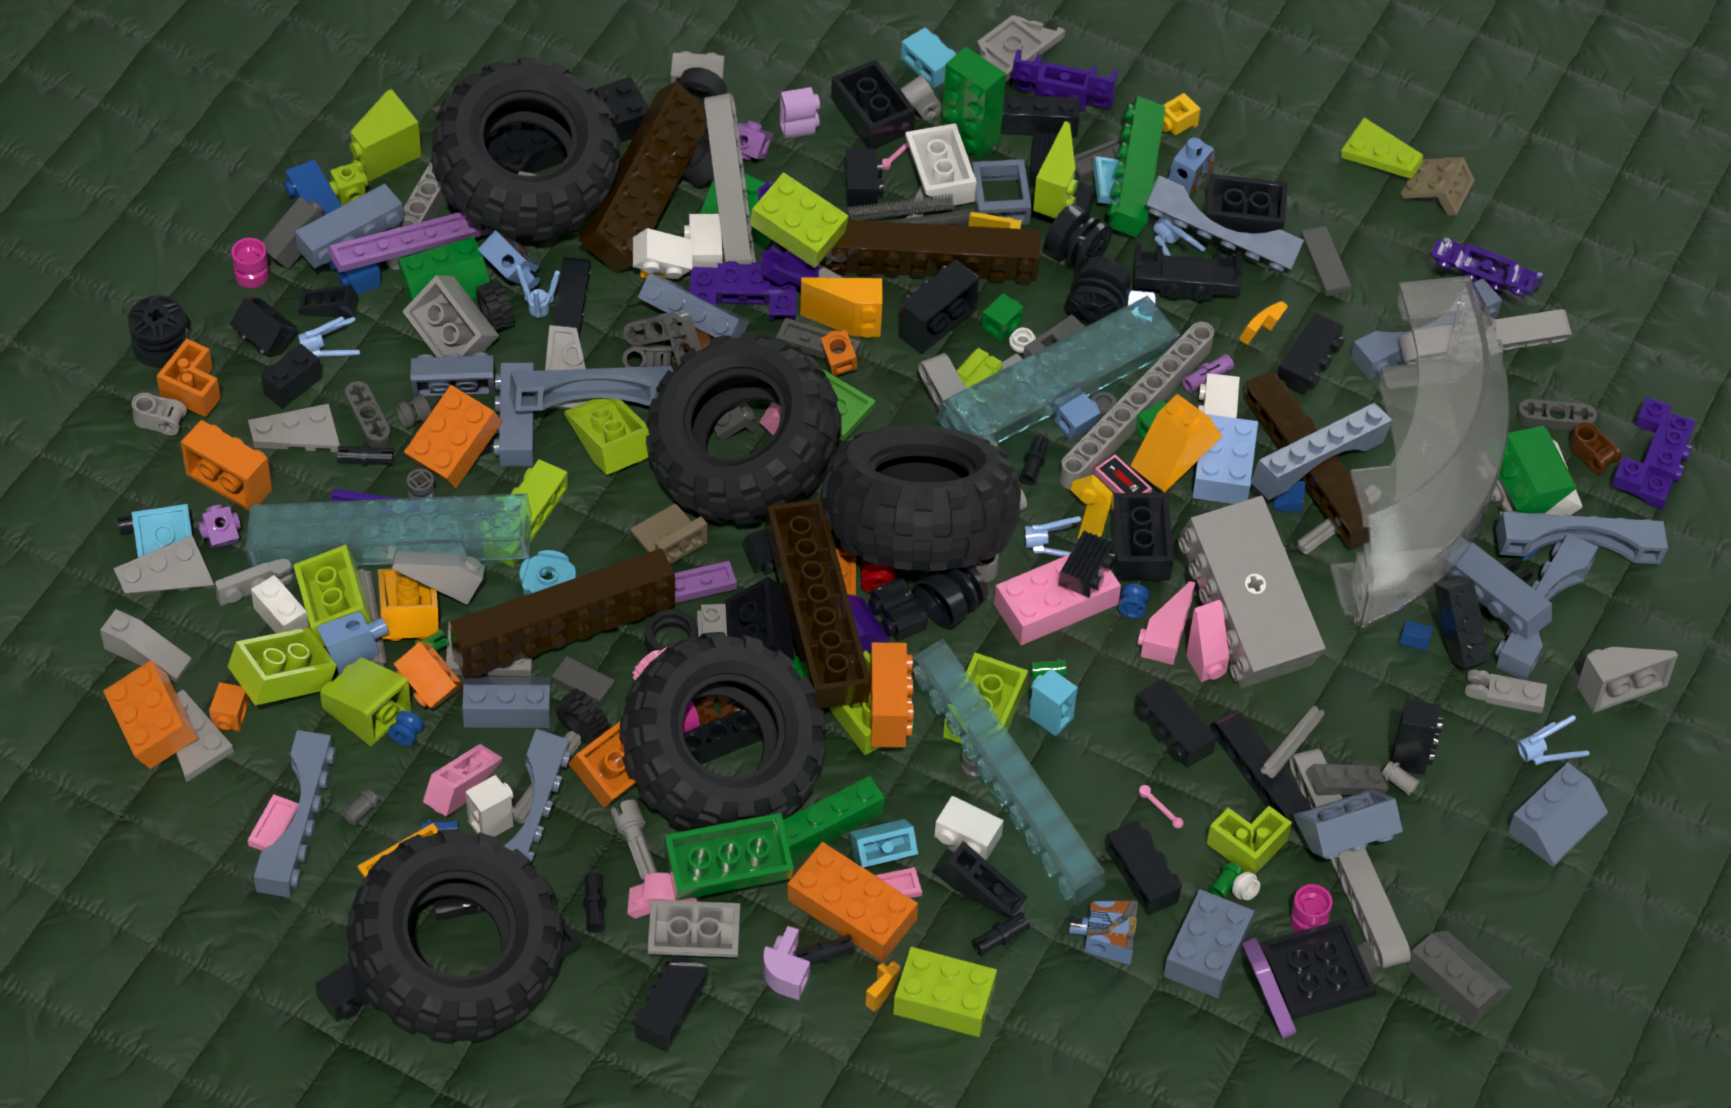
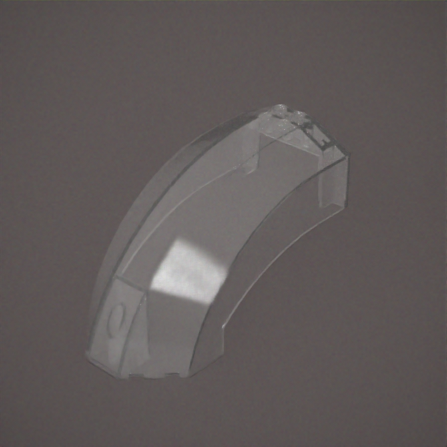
M1470 276L1402 282L1399 284L1396 302L1401 319L1410 323L1417 353V364L1381 367L1378 387L1385 412L1392 419L1390 430L1395 458L1390 466L1351 470L1350 474L1362 514L1363 527H1369L1370 543H1364V552L1356 553L1355 562L1330 565L1341 612L1343 615H1349V619L1354 623L1358 622V626L1361 628L1373 625L1398 613L1423 597L1434 587V583L1446 577L1467 552L1482 527L1493 499L1508 439L1510 414L1508 380L1502 358V341L1497 339L1496 321L1494 318H1491L1488 307Z

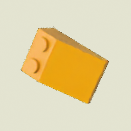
M801 278L800 315L838 331L846 330L848 335L853 337H881L882 278Z
M1176 394L1157 413L1130 466L1143 478L1165 493L1222 435L1209 416Z
M378 569L380 618H383L389 630V633L381 636L382 639L398 641L403 638H418L423 640L438 631L436 590L394 569Z

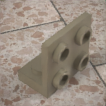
M1464 157L1423 159V163L1413 178H1409L1406 182L1401 196L1403 199L1438 197L1447 216L1457 215L1475 179Z
M673 504L632 527L631 534L647 553L662 548L669 563L672 564L707 544V523L702 517L691 521L677 504Z

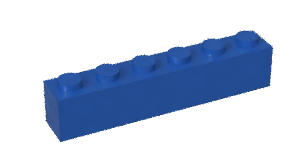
M315 160L285 170L287 181L284 182V187L287 195L294 197V203L299 197H302L308 203L313 199L324 209L321 213L324 216L342 207ZM332 260L328 262L332 270H337ZM376 263L343 272L337 270L340 285H352L357 295L381 286L380 269Z

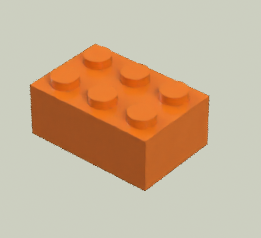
M450 385L404 453L414 464L430 471L435 477L456 489L500 427L502 421L493 410Z
M201 420L181 441L186 475L251 513L272 491L266 455L259 450H253L246 446L239 438H232L225 434L218 426L210 425Z
M872 643L870 668L872 682L870 689L871 747H906V736H912V654H907V643Z
M152 660L103 691L134 756L149 769L198 739L167 673Z
M620 722L578 752L568 763L604 809L637 784L635 779L628 777L622 760L624 746L623 742L619 739Z

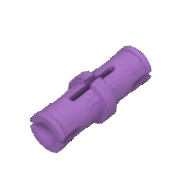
M1224 354L1209 364H1202L1199 370L1184 377L1182 385L1188 393H1192L1200 388V384H1206L1207 373L1222 375L1232 370L1234 363L1229 355Z

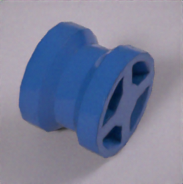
M1139 584L1125 585L1121 594L1123 599L1120 600L1118 607L1120 613L1130 618L1143 617L1147 608L1145 603L1148 601L1150 594L1148 589Z
M400 711L396 716V723L389 727L388 735L400 745L412 746L416 740V733L421 732L424 726L423 721L409 711Z

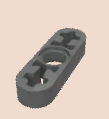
M361 381L351 382L345 389L346 402L366 442L371 447H386L391 441L390 427L369 386ZM355 393L362 395L363 402L359 403ZM364 411H373L375 413V416L370 419H365L360 415ZM373 427H377L378 433L382 435L381 437L374 434Z
M1535 399L1522 401L1517 412L1518 421L1525 426H1545L1550 429L1572 431L1581 422H1589L1595 425L1597 418L1596 410L1587 404ZM1528 410L1532 411V415H1528ZM1553 411L1560 412L1564 418L1554 419L1550 413Z

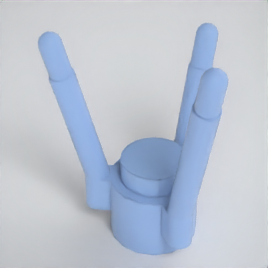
M1164 216L1155 223L1154 231L1157 236L1154 240L1163 246L1162 252L1164 255L1171 256L1165 242L1174 243L1179 237H1182L1200 251H1205L1204 246L1184 232L1178 225L1173 224V220L1170 217Z
M517 264V274L524 291L525 300L528 302L530 314L537 318L547 315L550 310V303L554 301V293L560 272H554L548 293L541 289H535L530 292L521 265Z
M339 317L314 330L299 334L300 344L304 345L317 357L359 355L360 350L320 351L319 349L324 347L322 335L353 323L356 319L351 317L344 320V317Z
M1081 517L1067 518L1042 525L1025 526L1026 548H1033L1034 554L1045 553L1061 557L1071 554L1068 551L1043 547V544H1048V532L1071 528L1073 526L1072 523L1081 521Z
M1572 715L1557 724L1552 722L1533 735L1518 741L1517 748L1522 759L1525 762L1533 760L1534 764L1538 765L1547 761L1588 756L1590 752L1587 750L1543 755V752L1547 751L1544 738L1573 722L1576 717Z

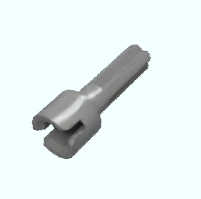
M626 800L621 802L620 805L623 813H620L616 807H612L611 815L617 832L626 836L640 877L645 880V875L657 873L642 832L645 820L639 804L636 800Z

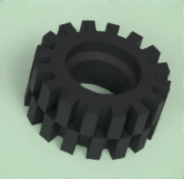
M497 279L477 286L476 296L478 298L477 302L480 305L479 309L494 330L497 331L512 326L514 315L511 311L512 307L509 304L508 295L505 294L504 287L502 288V283Z
M573 689L556 704L555 711L558 713V719L562 720V725L568 727V732L573 731L579 734L581 742L591 743L607 729L608 719L604 716L605 712L603 709H599L598 706L600 705L597 702L594 703L590 695L586 696V692Z

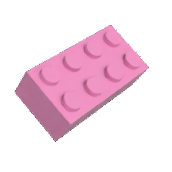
M1067 555L997 584L995 587L994 605L1019 644L1024 645L1118 605L1121 585L1112 571L1105 569L1103 573L1105 577L1101 588L1098 591L1094 589L1090 597L1084 596L1059 585L1060 571L1069 557Z

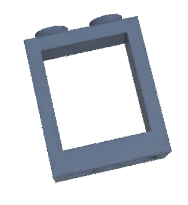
M1024 159L972 162V170L976 179L974 202L976 213L1010 217L1022 220V225L1030 224L1031 202ZM1018 180L1021 200L985 202L982 181Z

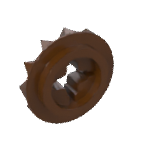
M705 696L696 700L695 708L700 724L704 725L739 711L740 704L726 697ZM715 702H717V704H719V706L722 707L720 716H718V712H716V710L713 709Z

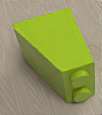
M392 89L386 91L350 131L352 141L350 149L353 153L351 163L355 162L359 172L364 171L368 182L421 157L418 121Z
M363 657L347 665L342 674L334 681L326 683L320 692L322 708L369 746L375 744L388 732L389 727L396 723L398 712L404 710L411 712L408 679Z

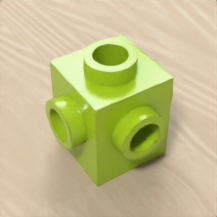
M355 162L330 170L331 181L328 183L342 206L366 194L365 187L368 186L367 177L364 171L359 172Z

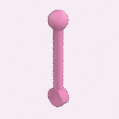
M908 142L902 145L888 159L882 160V169H890L891 162L909 147Z
M1142 785L1139 788V795L1143 798H1148L1172 821L1175 828H1182L1183 820L1179 817L1176 818L1150 793L1151 789L1149 786Z

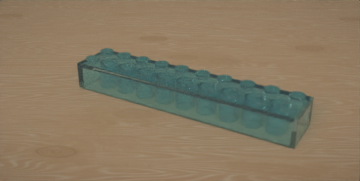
M1147 295L945 399L936 418L944 428L977 435L989 440L991 445H995L1058 412L1059 407L1079 395L1085 393L1088 396L1161 358L1176 343L1180 334Z
M527 493L251 505L245 551L251 568L265 562L269 563L283 558H287L291 562L292 568H294L293 564L345 544L357 565L392 564L396 551L460 553L466 557H474L478 561L529 559L532 511Z
M942 638L915 655L913 671L916 674L914 678L923 692L928 690L932 698L930 702L938 714L944 713L948 721L946 725L954 737L960 736L964 744L962 748L970 760L976 759L980 767L978 768L979 774L986 783L991 781L995 789L993 793L1001 806L1007 805L1009 807L1012 822L1018 830L1024 829L1028 837L1026 841L1034 853L1040 852L1044 860L1042 862L1043 867L1050 877L1054 875L1057 877L1060 883L1058 888L1067 901L1072 899L1077 906L1105 887V871L944 639Z

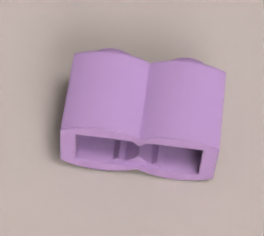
M811 87L781 92L779 119L784 140L815 135L816 127L819 126V117L816 111L820 109L818 94H813Z

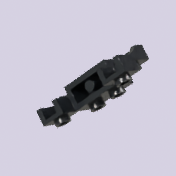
M1136 243L1134 288L1160 290L1159 297L1212 301L1213 294L1240 296L1242 285V251H1236L1235 259L1220 258V250H1215L1214 259L1163 255L1162 258L1163 246L1157 245L1156 253L1141 252L1142 244Z

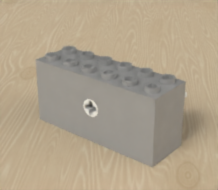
M1263 496L1190 518L1179 535L1178 544L1181 552L1186 554L1189 560L1191 577L1198 582L1200 587L1199 596L1202 603L1206 605L1217 600L1222 602L1229 661L1231 663L1230 672L1234 681H1238L1242 689L1312 666L1326 648Z

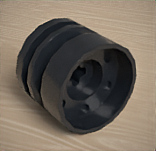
M1069 204L1053 221L1045 239L1044 249L1059 260L1067 258L1068 265L1077 269L1083 260L1104 255L1110 243L1113 229L1111 225L1101 222L1097 217L1090 219L1089 212L1079 206Z
M1087 258L1077 268L1073 280L1074 283L1066 300V308L1070 315H1073L1087 326L1097 328L1109 327L1116 324L1120 318L1124 300L1131 286V276L1120 263L1109 258Z
M162 295L146 297L132 306L128 314V326L133 353L137 360L146 366L163 368L183 342L189 339L185 312L180 303L173 298Z
M974 565L964 568L929 571L918 579L913 586L914 597L921 603L927 616L937 625L947 629L954 627L967 616V612L976 609L988 597L987 585Z

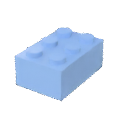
M1206 414L1211 418L1222 437L1197 461L1192 498L1231 504L1248 500L1258 421Z

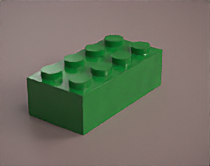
M965 47L949 60L945 66L941 126L956 123L965 151L981 159L1000 142L1006 73L968 47Z
M781 813L668 834L664 838V849L676 901L792 878L794 868Z

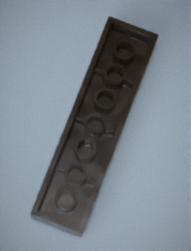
M677 81L657 92L618 165L615 183L612 185L607 199L598 211L592 213L578 239L580 243L615 273L633 265V237L647 228L654 229L707 127L705 106Z
M848 220L846 232L826 254L825 268L838 275L845 273H858L862 276L884 274L887 277L904 275L915 279H922L924 277L936 276L943 266H948L954 260H957L976 274L979 279H987L993 283H1002L1008 280L1016 281L1019 284H1029L1037 280L1041 230Z
M822 499L767 506L765 528L804 677L807 676L817 693L814 697L817 708L869 702L872 682L829 522L824 516Z
M660 548L450 621L452 654L464 679L481 676L487 671L498 667H507L513 662L524 658H533L539 653L552 648H561L567 643L578 639H586L592 634L604 630H612L626 622L638 621L646 615L661 612L675 606V573L663 549Z

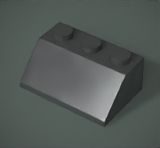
M1448 931L1431 933L1411 952V959L1408 962L1407 968L1472 1026L1513 990L1506 981Z

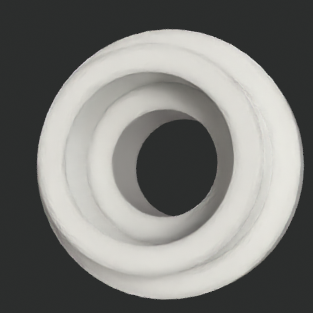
M1018 328L1011 334L1009 344L1014 351L1024 353V346L1035 340L1036 337L1031 330Z
M1252 872L1240 874L1234 880L1233 895L1241 900H1251L1257 895L1260 889V882Z

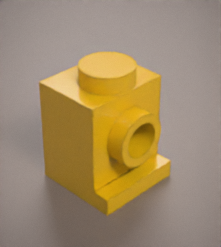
M1185 93L1163 105L1166 106L1162 126L1164 132L1170 131L1176 136L1191 126L1194 128L1198 126L1200 108Z

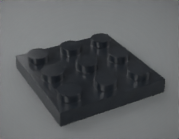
M1345 919L1261 942V949L1291 1020L1376 996L1374 983Z

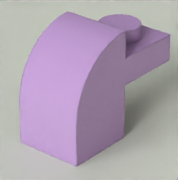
M787 926L784 935L777 937L774 949L765 947L763 973L767 984L775 992L799 1000L810 977V961L793 956V951L798 946L799 930Z

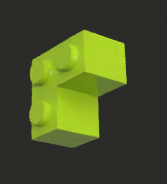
M1270 806L1252 824L1230 808H1227L1210 825L1207 845L1230 862L1238 864L1244 872L1256 874L1288 841L1292 822Z

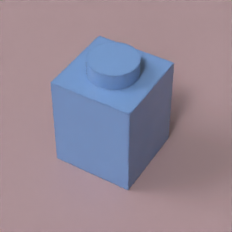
M1083 393L1059 407L1054 422L1068 439L1072 441L1097 424L1101 412L1097 404Z

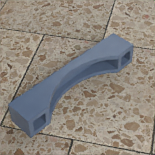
M1157 176L1145 203V206L1150 207L1149 213L1163 218L1164 214L1174 218L1173 224L1187 229L1188 225L1197 228L1196 234L1211 240L1212 236L1222 240L1220 243L1222 246L1234 251L1236 246L1246 250L1244 255L1256 261H1259L1260 257L1270 261L1268 266L1283 272L1284 268H1292L1304 242L1303 239L1282 230L1249 234L1224 228L1211 221L1195 206L1184 186L1162 176Z
M1482 278L1462 288L1459 298L1452 309L1431 325L1406 332L1374 331L1354 341L1351 359L1369 380L1378 375L1383 376L1390 369L1400 364L1405 365L1398 340L1402 335L1416 331L1495 320L1499 315L1502 299Z
M671 366L515 371L511 372L509 396L515 411L544 410L561 402L585 398L621 399L650 406L652 399L658 397L657 387L667 370L673 372Z
M1373 403L1260 459L1251 483L1270 500L1288 491L1305 474L1328 458L1352 449L1366 452L1383 443L1392 419Z
M1511 511L1503 512L1496 526L1500 555L1528 556L1539 548L1557 543L1558 541L1563 542L1568 533L1591 544L1617 552L1633 563L1660 564L1668 550L1664 521L1599 518L1597 516L1548 515L1544 513L1532 514Z
M1568 533L1563 543L1558 541L1551 555L1554 557L1552 562L1546 561L1540 574L1543 576L1542 580H1536L1532 588L1549 601L1564 589L1583 582L1594 563L1598 546ZM1509 627L1507 631L1509 638L1507 641L1501 640L1495 653L1496 656H1499L1496 668L1522 680H1528L1538 663L1543 647L1539 631L1527 640L1520 633H1515Z
M538 729L535 730L525 763L533 791L531 811L523 827L512 840L504 845V847L512 851L517 848L532 862L535 856V852L531 851L534 842L540 843L544 827L540 826L543 817L549 818L554 802L550 801L552 792L558 793L563 776L559 775L561 767L567 768L572 751L567 750L569 739Z
M301 730L296 732L290 753L292 770L299 780L301 787L299 807L286 831L272 845L261 852L254 875L256 892L290 898L293 888L298 887L300 884L301 862H306L308 856V845L306 843L308 837L312 838L314 835L316 822L313 819L315 813H320L323 798L320 796L322 788L326 789L329 783L330 774L327 770L329 764L333 765L336 758V748L332 746L331 735Z

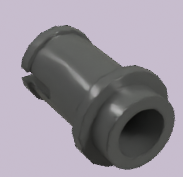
M370 789L360 791L358 793L359 797L342 812L343 817L350 824L355 826L368 811L377 808L379 798Z

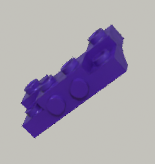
M1017 49L1013 61V88L1035 92L1036 96L1080 98V110L1082 111L1086 110L1087 104L1113 108L1116 97L1118 70H1112L1110 78L1096 75L1097 66H1092L1091 71L1043 62L1041 66L1042 55L1037 54L1035 62L1021 60L1022 50Z
M768 181L758 188V200L764 196L774 183ZM776 243V248L771 247L761 253L763 276L780 285L791 281L801 287V278H819L818 265L816 268L812 267L778 243Z
M1446 237L1442 242L1436 241L1431 253L1432 258L1436 260L1435 264L1447 270H1450L1451 266L1458 268L1464 274L1463 278L1468 281L1476 282L1483 278L1493 290L1502 292L1503 289H1506L1510 293L1523 298L1525 294L1533 296L1535 289H1540L1545 277L1543 273H1537L1519 266L1517 261L1471 244H1467V246L1459 244Z
M735 261L718 263L717 268L692 267L690 280L691 294L716 305V301L723 304L769 305V321H774V316H786L796 321L797 285L791 281L780 285L763 276L761 262L739 264Z
M1646 397L1636 426L1654 432L1655 436L1644 463L1622 457L1612 486L1640 497L1649 506L1663 510L1673 481H1679L1684 469V466L1680 465L1681 460L1687 461L1692 446L1688 445L1696 421L1670 412L1672 405Z

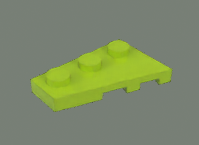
M1363 118L1341 150L1342 158L1410 179L1413 178L1423 163V155L1366 118Z

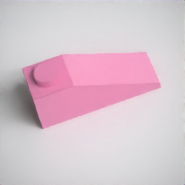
M1188 582L1149 619L1147 629L1141 628L1138 645L1142 646L1141 657L1174 665L1193 599L1195 582Z
M1220 600L1194 608L1186 657L1201 682L1209 679H1218L1227 672L1229 651L1223 605Z
M481 744L477 745L431 774L423 802L438 813L445 816L451 814L466 802V791L485 781L501 764L503 757Z

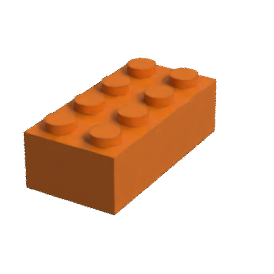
M823 842L787 884L789 902L843 937L850 934L852 937L851 942L853 941L854 944L884 962L918 918V903Z

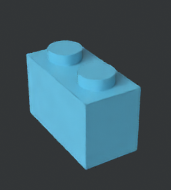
M925 27L902 41L901 59L919 76L922 74L933 89L942 84L945 80L946 63L956 53L948 49L937 35L932 34Z
M1050 669L1044 676L1039 675L1031 685L1032 697L1029 702L1031 705L1029 718L1054 736H1057L1074 718L1078 687L1053 669Z
M906 819L849 832L854 860L862 868L918 854L914 828Z

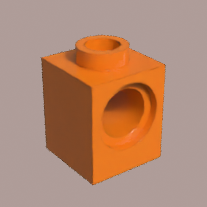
M846 330L831 331L824 337H821L822 350L833 376L858 368L857 358ZM836 348L844 349V351L839 354L832 352Z
M219 682L209 709L211 722L217 728L225 731H240L249 706V697L242 686Z

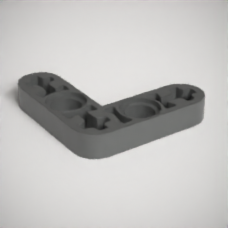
M675 311L636 319L624 327V337L631 345H643L670 339L678 366L681 364L680 357L685 354L683 351L684 343L688 344L691 349L694 347L696 351L701 350L693 320L685 311ZM654 322H658L662 326V335L655 331ZM677 322H681L682 326H678ZM645 329V333L641 335L635 334V331Z

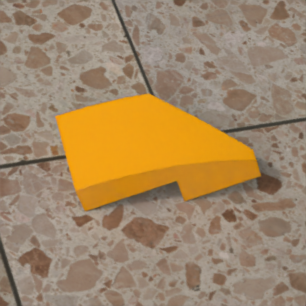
M1281 301L1264 309L1247 325L1239 340L1248 345L1262 325L1271 331L1288 305Z
M891 961L888 966L884 963L879 964L877 981L866 990L865 1005L873 1012L883 1004L897 981L900 965L895 961Z

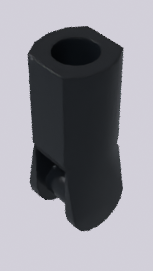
M446 896L433 899L437 921L465 914L485 912L480 905L465 898Z

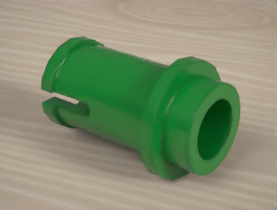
M440 629L422 641L416 640L415 645L419 642H428L438 651L450 645L448 638H443L447 635Z
M1056 658L1057 661H1032V679L1035 680L1039 675L1044 676L1050 669H1053L1062 677H1066V661L1060 660V658Z
M1229 862L1222 866V873L1209 888L1211 894L1223 899L1227 897V894L1233 888L1236 877L1243 874V869L1234 862Z

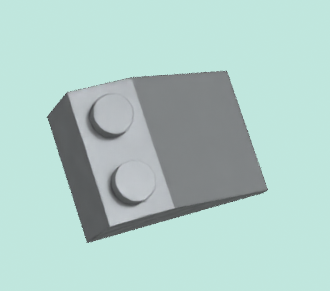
M1609 647L1604 650L1597 649L1587 655L1577 688L1592 712L1595 713L1667 687L1678 655L1675 651L1624 647Z

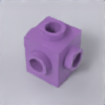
M750 120L747 121V124L738 123L742 158L750 160L751 157L765 159L773 134L761 130V124Z
M221 504L207 508V513L202 514V522L198 523L202 539H208L210 549L214 550L238 543L237 529H240L241 526L237 513H231L230 506L223 508ZM216 524H222L224 527L219 528Z

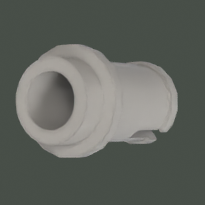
M1390 761L1382 771L1385 782H1392L1406 792L1407 795H1410L1419 784V780L1400 768L1398 762L1393 763Z

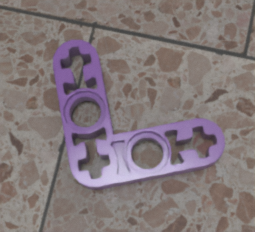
M1256 937L1243 942L1242 945L1260 983L1282 1038L1284 1039L1296 1034L1297 1032Z

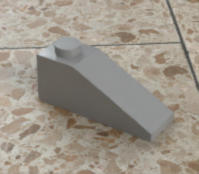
M396 551L392 563V569L465 604L469 603L481 583L484 573V565L476 558L466 557L460 553Z
M115 609L100 630L105 650L141 666L152 660L167 673L169 679L176 682L192 662L190 656L141 620Z

